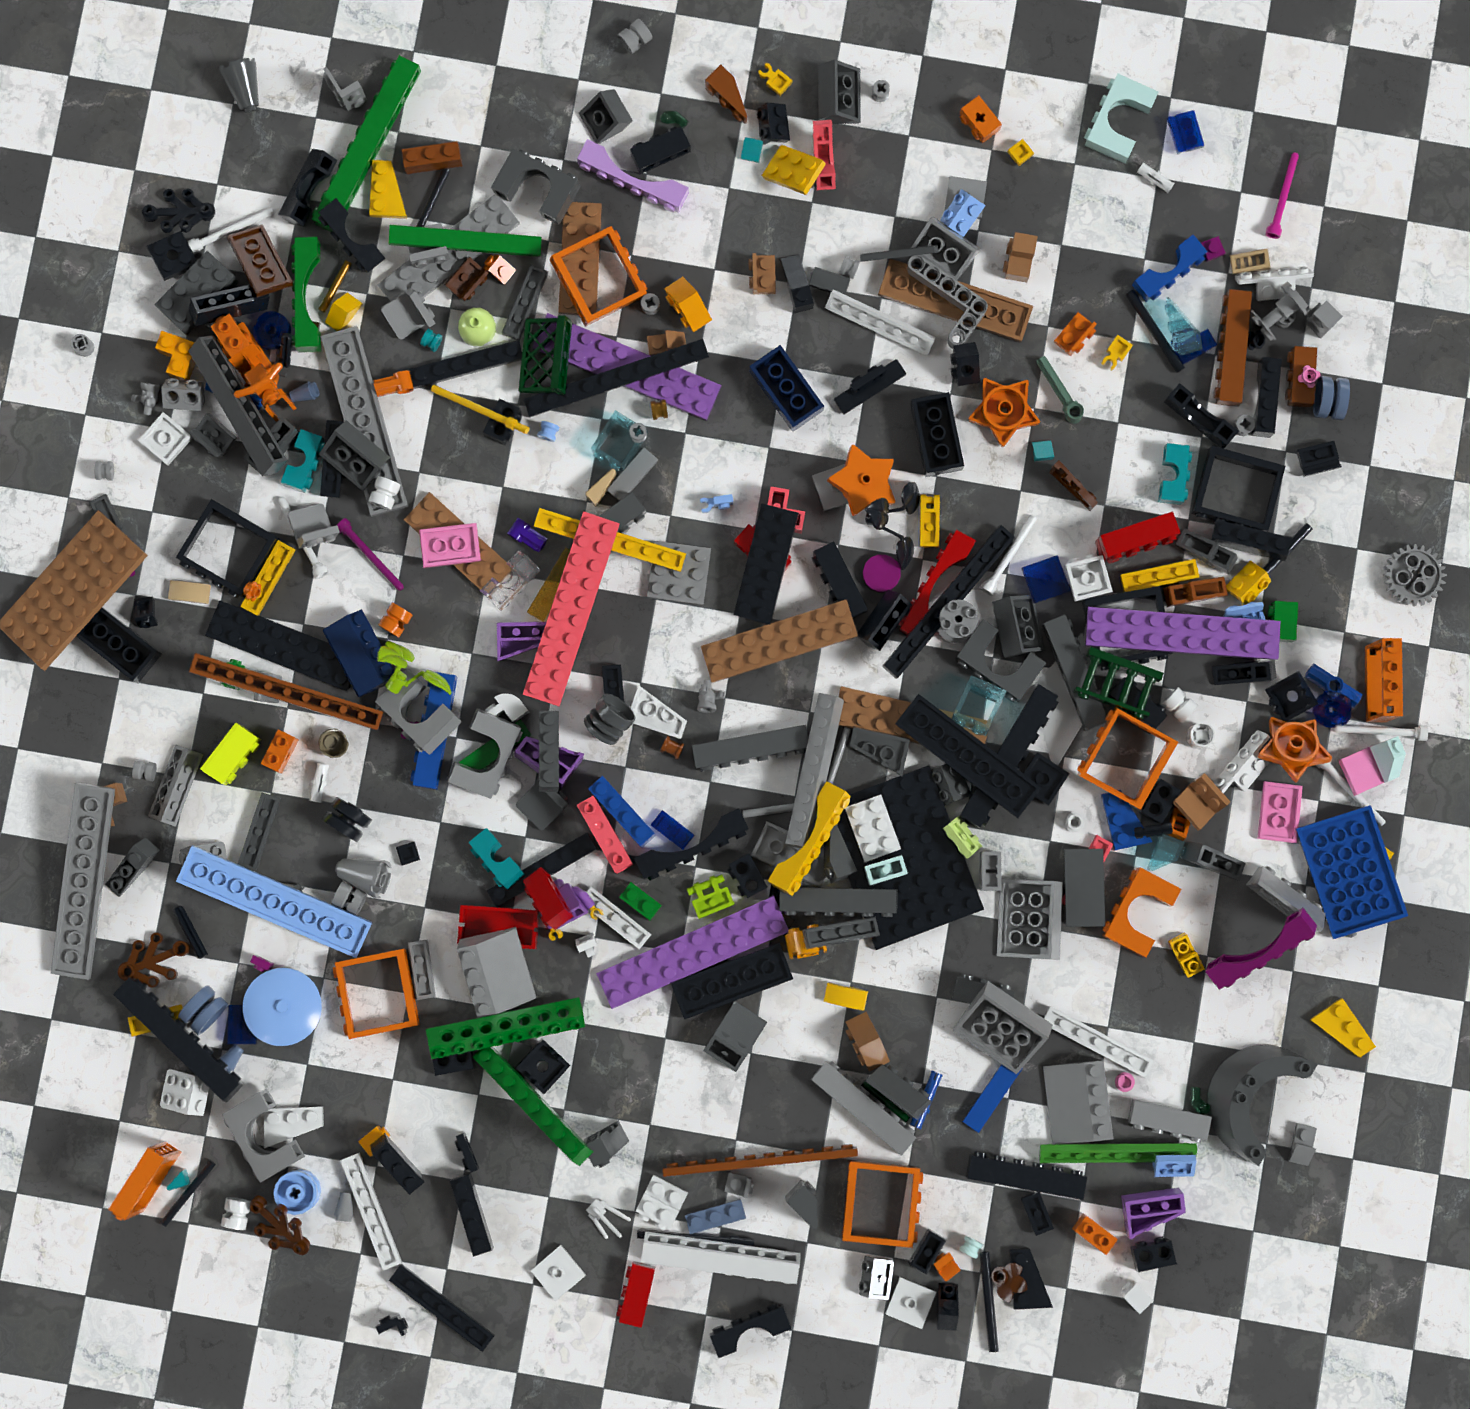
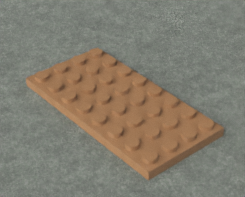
M98 510L0 619V629L45 671L148 555Z

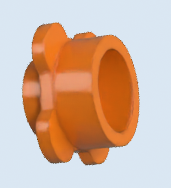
M255 581L248 582L243 591L244 596L247 599H251V601H255L261 593V584H257Z

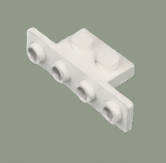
M1301 266L1297 267V270L1282 268L1278 269L1277 272L1262 270L1257 274L1243 272L1235 276V280L1238 284L1256 283L1257 301L1283 298L1286 294L1281 288L1282 285L1289 282L1294 291L1295 279L1314 277V273L1308 267Z
M1257 730L1243 748L1238 751L1233 760L1227 764L1223 772L1214 780L1213 783L1222 793L1232 783L1245 792L1269 764L1268 761L1258 758L1259 750L1270 738L1268 734Z

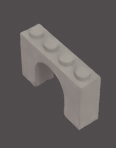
M408 669L404 672L407 676V681L415 676ZM418 678L411 682L408 687L403 686L398 694L392 693L387 689L375 701L380 706L378 710L383 711L385 717L389 715L392 718L390 722L397 729L401 727L403 729L402 734L409 741L413 739L415 741L413 745L421 753L425 751L430 755L462 722L450 709L442 704L427 720L417 724L409 723L407 719L408 708L412 701L426 688Z
M476 709L469 727L474 731L493 738L497 742L499 747L498 757L490 767L480 770L454 761L447 781L491 799L499 790L500 785L498 781L500 777L503 778L507 771L505 765L508 759H512L515 751L513 746L515 742H519L522 732L519 725Z
M268 1089L258 1092L222 1114L225 1125L230 1128L234 1135V1141L240 1146L244 1159L249 1162L253 1169V1175L260 1183L305 1157L296 1140L276 1151L264 1150L254 1140L252 1130L255 1120L261 1114L276 1106Z

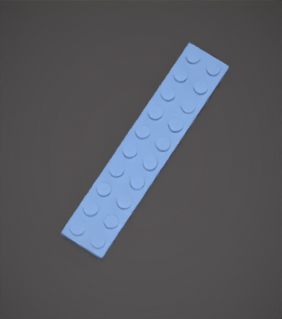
M194 845L191 846L176 880L180 884L354 958H357L372 924L367 919Z

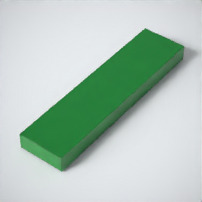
M521 719L516 721L515 724L520 726L522 735L519 742H515L513 748L520 744L526 736L530 737L532 735ZM492 738L458 763L473 769L480 770L486 768L496 761L498 757L499 747L497 742Z

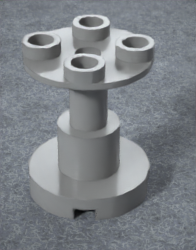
M1289 282L1281 286L1286 295L1275 303L1277 307L1263 319H1260L1253 310L1250 314L1251 320L1258 326L1261 325L1263 327L1260 331L1270 341H1275L1276 338L1269 328L1283 316L1288 318L1297 310L1304 316L1311 312V309L1308 308L1307 303L1296 290H1292V285Z
M952 600L946 604L939 616L941 627L938 633L944 641L953 644L968 639L978 624L977 610L973 605L965 600Z

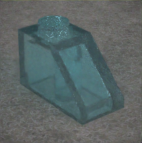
M1163 833L1158 838L1147 870L1154 871L1177 861L1179 857L1182 858L1186 847H1183L1185 842Z

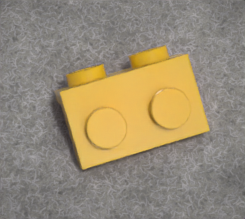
M1250 560L1226 585L1227 592L1240 600L1242 605H1247L1253 602L1260 592L1268 587L1271 579L1266 570Z

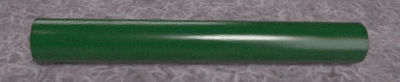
M865 1080L863 1081L861 1086L906 1123L910 1119V1116Z

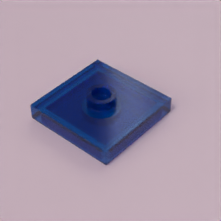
M1058 555L1021 568L1034 604L1071 591Z

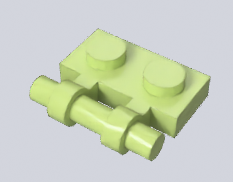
M958 816L943 829L948 838L956 844L959 852L968 859L982 845L978 841L979 838L968 829V824L965 821L963 822Z

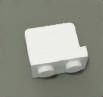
M169 1069L166 1073L160 1107L186 1115L203 1116L209 1087L196 1075Z

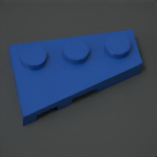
M1111 793L1101 794L1114 851L1153 842L1150 837L1146 838V836L1140 839L1135 838L1134 828L1144 827L1129 803Z

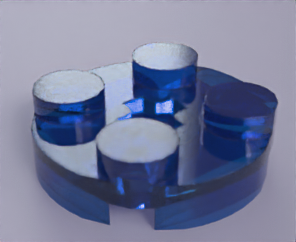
M268 311L260 315L256 326L254 325L253 327L255 340L267 350L279 349L282 344V334L285 332L291 334L289 320L281 313L275 311ZM272 326L276 328L274 334L268 333Z
M1331 690L1324 691L1323 694L1316 698L1319 704L1314 706L1312 711L1319 724L1335 728V725L1341 724L1343 726L1349 722L1352 715V701L1349 698ZM1329 708H1336L1337 711L1330 712Z

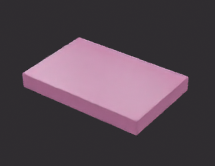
M477 523L419 530L423 568L481 561Z
M1263 782L1257 839L1297 843L1298 834L1296 828H1299L1303 786Z

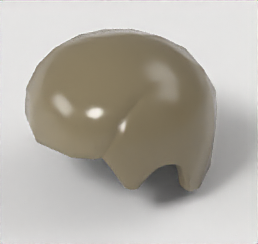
M334 728L328 729L320 735L318 745L320 751L325 756L337 758L346 753L349 742L342 731Z

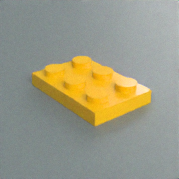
M780 145L761 176L765 180L807 195L826 163L822 159Z

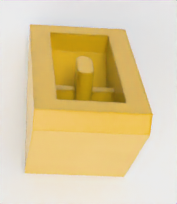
M347 292L333 302L325 323L336 331L343 330L363 303Z

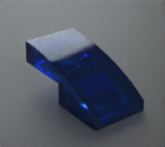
M1206 329L1173 350L1182 364L1185 365L1217 346V343L1210 331Z
M663 810L651 823L653 828L682 850L685 849L695 836Z

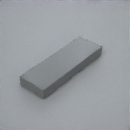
M643 448L610 485L607 491L618 501L622 500L632 492L659 460L646 448Z
M428 940L408 942L416 1000L436 997Z

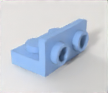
M1156 1155V1160L1153 1162L1155 1177H1190L1195 1174V1155Z

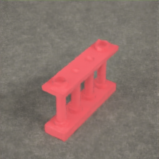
M594 795L577 804L578 809L614 872L619 874L634 865Z

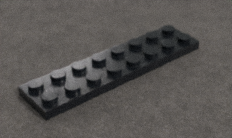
M219 600L205 636L348 692L351 683L328 642Z
M920 694L915 697L895 723L898 728L1017 819L1041 790V787Z

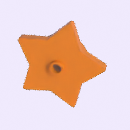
M983 378L982 403L969 416L968 421L990 428L1001 447L1007 444L1016 430L1038 425L1040 420L1027 403L1029 381L1024 380L1007 386ZM1006 408L1007 413H1003L1000 409Z
M851 445L849 448L845 467L827 479V482L839 489L848 500L853 516H856L870 503L879 498L887 499L889 505H893L896 502L888 483L894 460L871 459L855 445Z
M1274 717L1270 718L1269 730L1271 740L1260 751L1259 759L1281 765L1295 783L1298 782L1309 766L1329 763L1332 756L1319 743L1317 721L1315 719L1300 723L1285 722Z

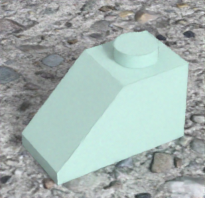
M1399 736L1370 747L1384 783L1398 778L1402 769L1406 753Z

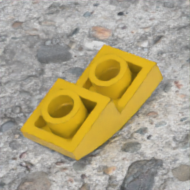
M1185 932L1168 941L1187 978L1205 970L1198 953L1194 950Z
M829 982L827 983L823 1002L865 1010L868 991Z

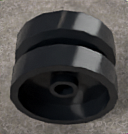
M336 797L331 805L340 814L337 815L332 811H327L322 820L348 838L358 842L363 833L354 825L358 824L363 828H367L372 819L352 803H347L341 798Z

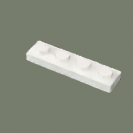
M590 887L587 891L588 895L594 901V906L601 908L604 913L602 916L596 910L594 914L640 950L651 934L593 887Z

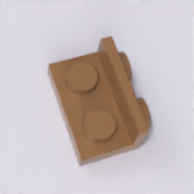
M752 253V259H749V270H753V277H749V289H753V295L776 294L775 255L756 256V253Z

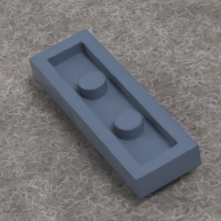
M738 1199L685 1214L689 1233L694 1234L746 1219L742 1200Z

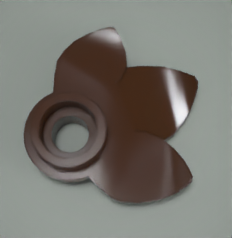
M1009 1263L1005 1267H996L991 1274L993 1283L997 1285V1294L1008 1303H1011L1013 1293H1022L1027 1290L1026 1281L1020 1276L1023 1267L1017 1263ZM1001 1273L1004 1274V1279H1003V1280L1000 1279V1274H1001Z

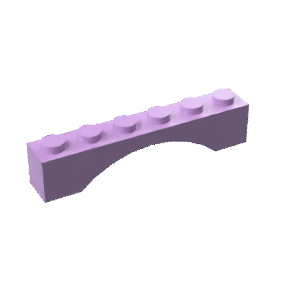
M588 139L577 158L579 167L584 171L589 172L591 170L597 173L596 175L601 179H610L616 186L620 188L626 187L637 196L643 195L653 204L658 202L664 205V208L670 212L676 211L679 213L689 194V187L672 179L650 182L626 174L613 163L603 146Z

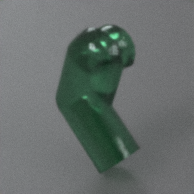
M676 110L663 112L660 116L661 122L665 124L677 123L682 128H685L689 123Z
M1191 1087V1106L1200 1114L1209 1113L1210 1105L1200 1098L1201 1088Z

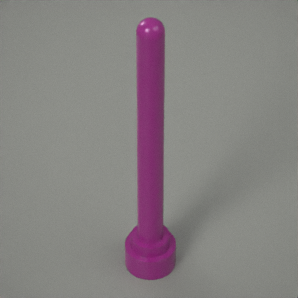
M347 518L341 520L337 524L340 534L347 535L397 590H403V584L355 534Z

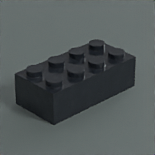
M949 392L912 399L910 406L925 477L963 470L964 461Z
M104 607L94 615L76 636L135 683H139L162 655L160 651Z

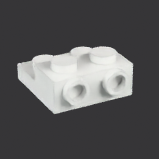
M1097 553L1086 556L1085 560L1079 561L1078 558L1067 561L1068 564L1064 566L1075 602L1113 592L1103 555L1097 556Z
M653 1175L636 1209V1212L639 1213L638 1217L647 1222L649 1219L655 1221V1226L662 1230H666V1228L671 1229L688 1192Z

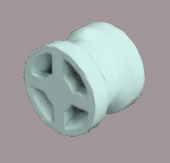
M965 1236V1243L960 1246L959 1250L977 1259V1252L983 1247V1244L969 1236Z

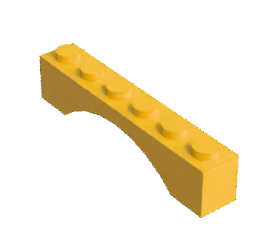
M826 781L817 796V819L810 838L795 855L777 864L768 879L771 885L790 896H793L799 890L803 877L809 873L813 860L819 856L823 843L829 839L830 831L839 822L843 809H846L849 805L851 796L845 790Z

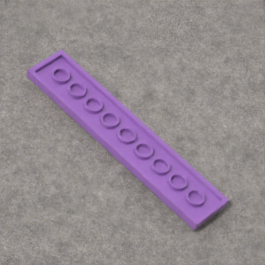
M547 313V315H546L545 318H558V317ZM557 323L551 324L546 330L551 334L556 330ZM572 323L568 364L596 375L650 357L648 354ZM543 331L536 339L542 343L548 335ZM551 340L544 348L550 352L554 348L555 343ZM536 341L534 342L533 349L539 346ZM676 368L624 386L657 401L665 399L667 405L707 421L721 389L720 384L681 368Z
M1088 607L1085 646L1278 660L1281 621Z
M773 896L596 974L610 1007L613 1009L783 935L789 929Z

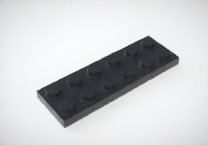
M761 503L733 615L769 625L772 623L799 517L798 512Z
M778 943L672 982L671 985L685 1020L793 980L781 944Z

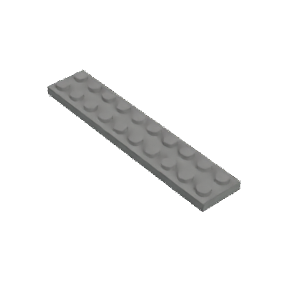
M358 326L322 335L323 347L344 421L347 420L391 457L377 476L390 479L401 485L399 492L392 496L395 500L392 510L380 508L368 502L371 492L376 491L374 487L377 479L376 476L364 490L370 515L373 517L408 507Z
M75 783L51 974L86 980L91 979L115 788Z

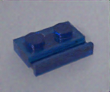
M1194 110L1167 118L1177 154L1204 147Z
M228 1005L227 1044H257V1037L249 1030L245 1022L243 1005Z

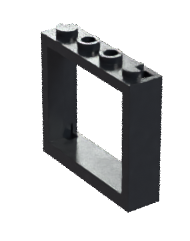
M1212 445L1208 449L1191 514L1196 515L1201 520H1207L1208 518L1214 520V523H1216V520L1268 532L1286 466ZM1214 458L1276 475L1263 524L1202 507Z
M211 499L176 558L180 560L179 565L188 570L192 567L197 570L195 574L203 579H206V577L213 580L212 584L220 589L223 586L228 588V593L238 598L240 595L245 598L246 596H244L243 591L246 584L255 581L276 542L280 541V539ZM214 510L267 541L239 588L186 557Z
M1160 586L1084 599L1082 605L1086 623L1088 607H1100L1150 597L1155 598L1157 612H1165ZM1151 651L1121 658L1132 662L1138 661V664H1145L1150 662L1149 659L1157 658V661L1168 659V656L1173 654V652ZM1101 662L1097 666V669L1100 668L1101 671L1109 670L1106 663Z

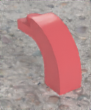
M832 120L813 121V155L826 163L816 179L817 190L836 189Z

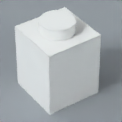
M1135 1281L1132 1283L1128 1282L1122 1288L1121 1296L1139 1314L1154 1301Z

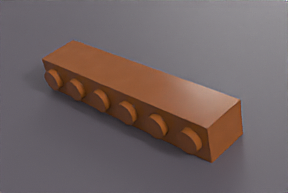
M1229 289L1222 298V306H1225L1220 318V324L1223 325L1222 332L1220 331L1218 340L1221 343V350H1218L1217 361L1220 363L1219 369L1217 368L1215 373V380H1218V385L1215 387L1213 395L1216 398L1217 405L1239 407L1242 403L1252 291Z

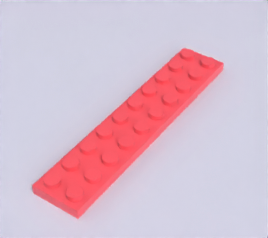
M583 511L522 695L560 706L620 523Z

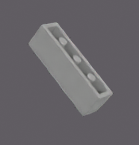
M1132 1099L1128 1123L1133 1124L1132 1128L1144 1130V1126L1152 1128L1151 1132L1163 1134V1131L1171 1132L1170 1136L1182 1138V1135L1190 1136L1189 1140L1201 1143L1202 1139H1208L1212 1117Z

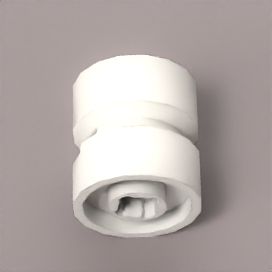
M377 476L374 484L376 491L371 492L368 502L380 508L392 510L395 502L392 496L399 492L401 485L390 479Z
M1179 687L1161 704L1168 712H1174L1173 717L1180 723L1184 722L1198 707V704L1191 698H1186V693Z
M1206 722L1197 723L1186 732V741L1194 749L1207 747L1215 739L1214 728Z
M227 1197L224 1206L226 1213L222 1215L221 1226L236 1230H246L248 1221L246 1214L250 1212L251 1201Z

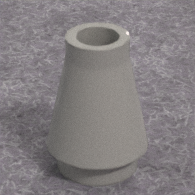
M340 1193L334 1214L336 1221L351 1222L352 1217H354L352 1193Z

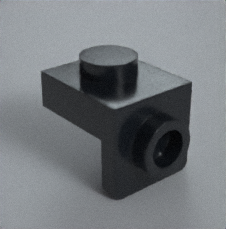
M400 1314L392 1318L388 1315L380 1319V1324L376 1326L378 1334L397 1326L401 1336L407 1333L408 1328L405 1318H401Z

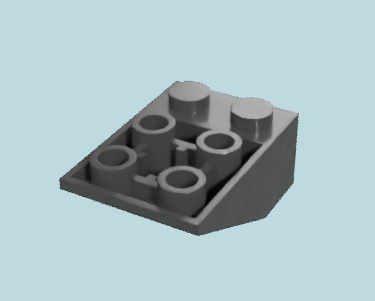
M735 1001L703 1051L737 1072L767 1024V1021Z

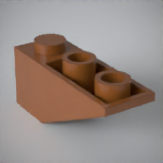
M720 65L705 79V89L711 96L715 95L719 99L722 107L725 109L729 108L737 121H742L746 124L747 114L735 78Z

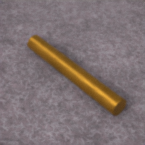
M347 260L344 261L318 310L323 313L326 312L352 263Z

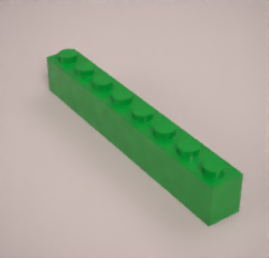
M483 1048L473 1056L483 1069L573 1163L581 1166L593 1153L591 1148L495 1048Z

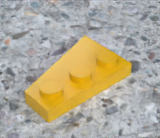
M372 160L369 216L408 219L392 162Z
M1340 998L1309 1019L1359 1058L1376 1047L1343 998Z

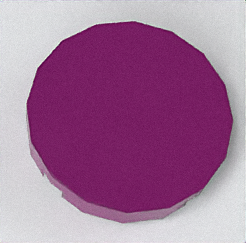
M885 554L871 557L865 563L863 569L865 584L871 590L878 593L887 592L888 589L892 590L898 584L901 577L898 562Z

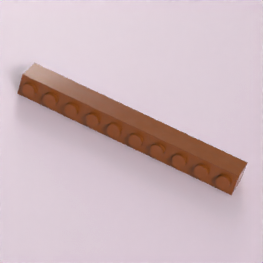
M194 653L188 671L195 675L373 730H378L383 711Z

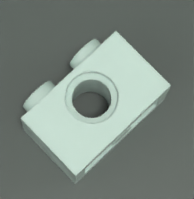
M902 855L864 867L869 886L908 874Z

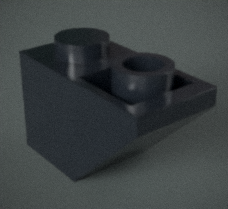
M938 1283L937 1329L957 1331L959 1319L958 1284Z

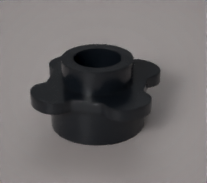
M1260 330L1254 333L1248 332V349H1261L1265 344L1264 334Z

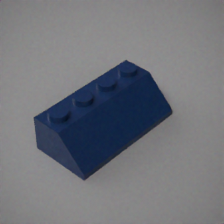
M362 609L344 616L322 630L357 697L386 685L394 673V668L390 663L378 662V651L381 644Z

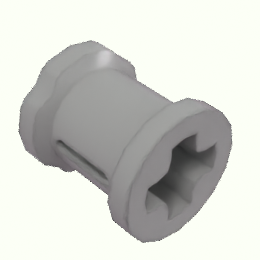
M878 80L873 86L872 96L877 102H884L889 96L890 85L887 81Z
M634 423L630 427L629 432L633 442L641 443L646 440L647 430L642 423ZM641 430L642 434H639L638 437H636L635 432Z

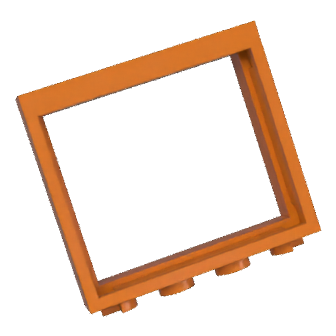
M612 226L553 254L549 259L585 327L642 299L647 294L645 282L643 280L640 281L636 265L634 263L631 264L628 258L629 252L625 246L622 247L619 241L620 235L617 230H613ZM608 236L637 292L591 314L562 258Z
M1381 638L1365 646L1366 722L1385 723L1403 716L1402 638ZM1370 649H1374L1376 655H1370ZM1387 707H1392V711L1387 712Z
M1115 707L1114 710L1108 712L1105 718L1107 720L1105 726L1099 728L1096 734L1098 739L1095 744L1091 743L1086 752L1089 755L1085 761L1082 760L1077 768L1079 771L1077 775L1141 810L1176 748L1178 741ZM1118 716L1166 742L1135 799L1087 774L1090 765Z
M406 949L335 962L333 974L334 978H338L339 986H336L338 998L341 997L342 1000L340 1012L342 1017L345 1016L346 1024L343 1025L345 1036H348L349 1039L420 1025ZM397 956L409 1021L355 1032L343 967Z
M167 1142L148 1147L108 1210L113 1212L112 1215L118 1220H127L144 1212L182 1152Z
M849 1160L842 1241L913 1248V1243H917L918 1231H915V1223H919L920 1212L916 1211L917 1204L921 1203V1192H918L919 1184L923 1182V1172H920V1168ZM857 1168L913 1174L907 1240L851 1235Z

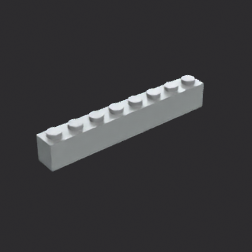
M818 694L785 843L793 847L802 848L810 838L815 827L818 810L817 796L827 780L844 700L838 696Z

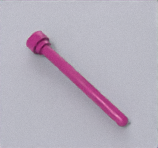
M1296 152L1291 155L1274 219L1270 226L1267 227L1265 233L1269 238L1279 239L1282 233L1280 222L1299 157Z

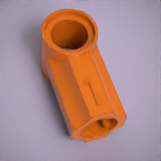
M407 370L396 372L390 377L373 380L377 397L394 393L405 394L414 390L410 371Z

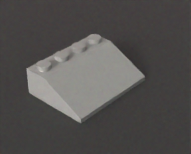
M1260 866L1246 886L1286 916L1303 907L1317 924L1316 932H1321L1326 915L1322 911L1323 907L1315 901L1311 903L1307 900V895L1299 889L1296 891L1290 887L1292 884L1285 878H1278L1275 875L1276 872L1269 866Z
M1001 879L997 956L1060 960L1063 882Z
M516 927L459 940L457 952L477 1018L496 1015L536 999V993Z
M988 981L976 995L952 1031L1017 1074L1049 1038L1053 1024Z
M1093 1060L1043 1066L1052 1144L1113 1139L1104 1061Z

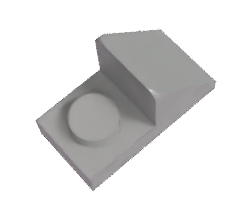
M1296 1123L1289 1162L1305 1166L1309 1165L1316 1151L1313 1145L1317 1128Z

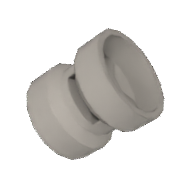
M77 334L72 338L71 347L77 354L87 357L93 353L94 344L87 336Z
M136 760L132 770L133 779L140 780L144 778L146 781L153 782L157 770L156 763L149 762L146 764L143 761Z

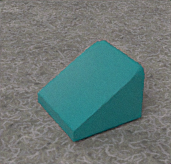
M745 137L741 159L759 163L763 141Z
M1051 440L1032 442L1034 461L1054 459Z
M182 1170L166 1187L167 1190L170 1191L188 1185L190 1180L187 1170Z

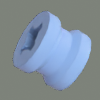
M542 421V428L537 436L544 440L555 442V434L559 431L560 427L553 423Z

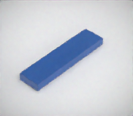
M1001 1064L962 1122L979 1133L1021 1070L1016 1074Z

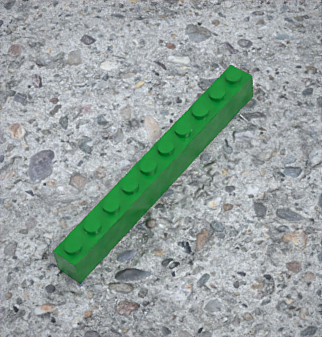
M400 55L397 60L392 62L390 66L391 71L388 76L384 77L380 92L375 94L371 109H367L363 124L358 126L354 141L349 143L345 158L340 160L337 173L332 175L328 190L323 192L319 207H316L312 213V220L315 225L332 232L328 225L324 227L319 221L318 217L320 215L317 212L334 198H337L348 211L372 166V160H375L421 73L418 64Z

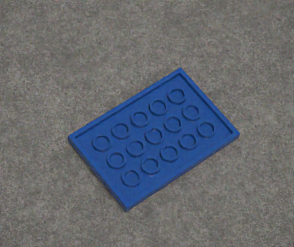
M1371 805L1296 828L1318 898L1323 907V912L1326 913L1325 918L1332 939L1408 916Z

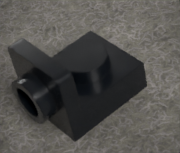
M153 596L134 599V619L139 628H150L158 625L155 617V600Z

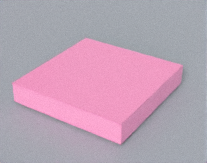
M1370 747L1338 760L1354 796L1384 783Z

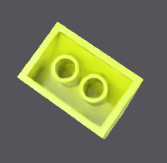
M235 723L200 770L223 785L231 784L237 776L235 774L239 768L242 769L247 764V757L250 753L257 751L261 739L244 726Z

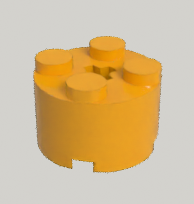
M818 924L809 925V926H807V929H808V928L819 927V925H818ZM799 928L789 929L788 934L785 935L789 959H793V955H797V959L819 955L818 951L822 949L823 953L827 952L826 946L806 950L803 933Z

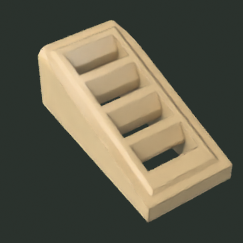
M1268 248L1230 255L1233 275L1271 269ZM1259 256H1263L1264 264L1260 265ZM1251 257H1255L1256 266L1252 265ZM1244 258H1248L1249 267L1245 268ZM1236 259H1240L1241 269H1237Z
M614 468L607 472L585 494L595 507L600 503L617 475Z

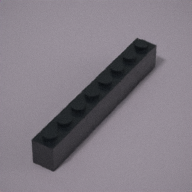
M1038 684L1000 746L997 754L1018 770L1020 767L1017 765L1020 760L1024 761L1030 752L1027 750L1030 743L1034 745L1038 739L1039 734L1037 732L1039 728H1044L1049 718L1046 716L1049 711L1053 712L1059 703L1056 701L1058 695ZM976 787L959 817L979 829L981 826H986L990 819V816H988L991 809L995 810L998 804Z
M129 977L113 995L222 1101L228 1102L243 1086L240 1082L242 1078L234 1071L230 1073L226 1069L228 1065L220 1057L216 1059L212 1055L214 1051L205 1044L203 1046L199 1043V1036L193 1031L189 1033L185 1029L187 1025L180 1018L175 1019L171 1015L173 1011L165 1004L161 1006L157 1002L159 998L152 991L148 993L144 989L146 985L138 978L134 980Z

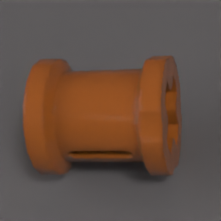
M667 736L660 751H665L675 756V759L678 760L685 744H679Z

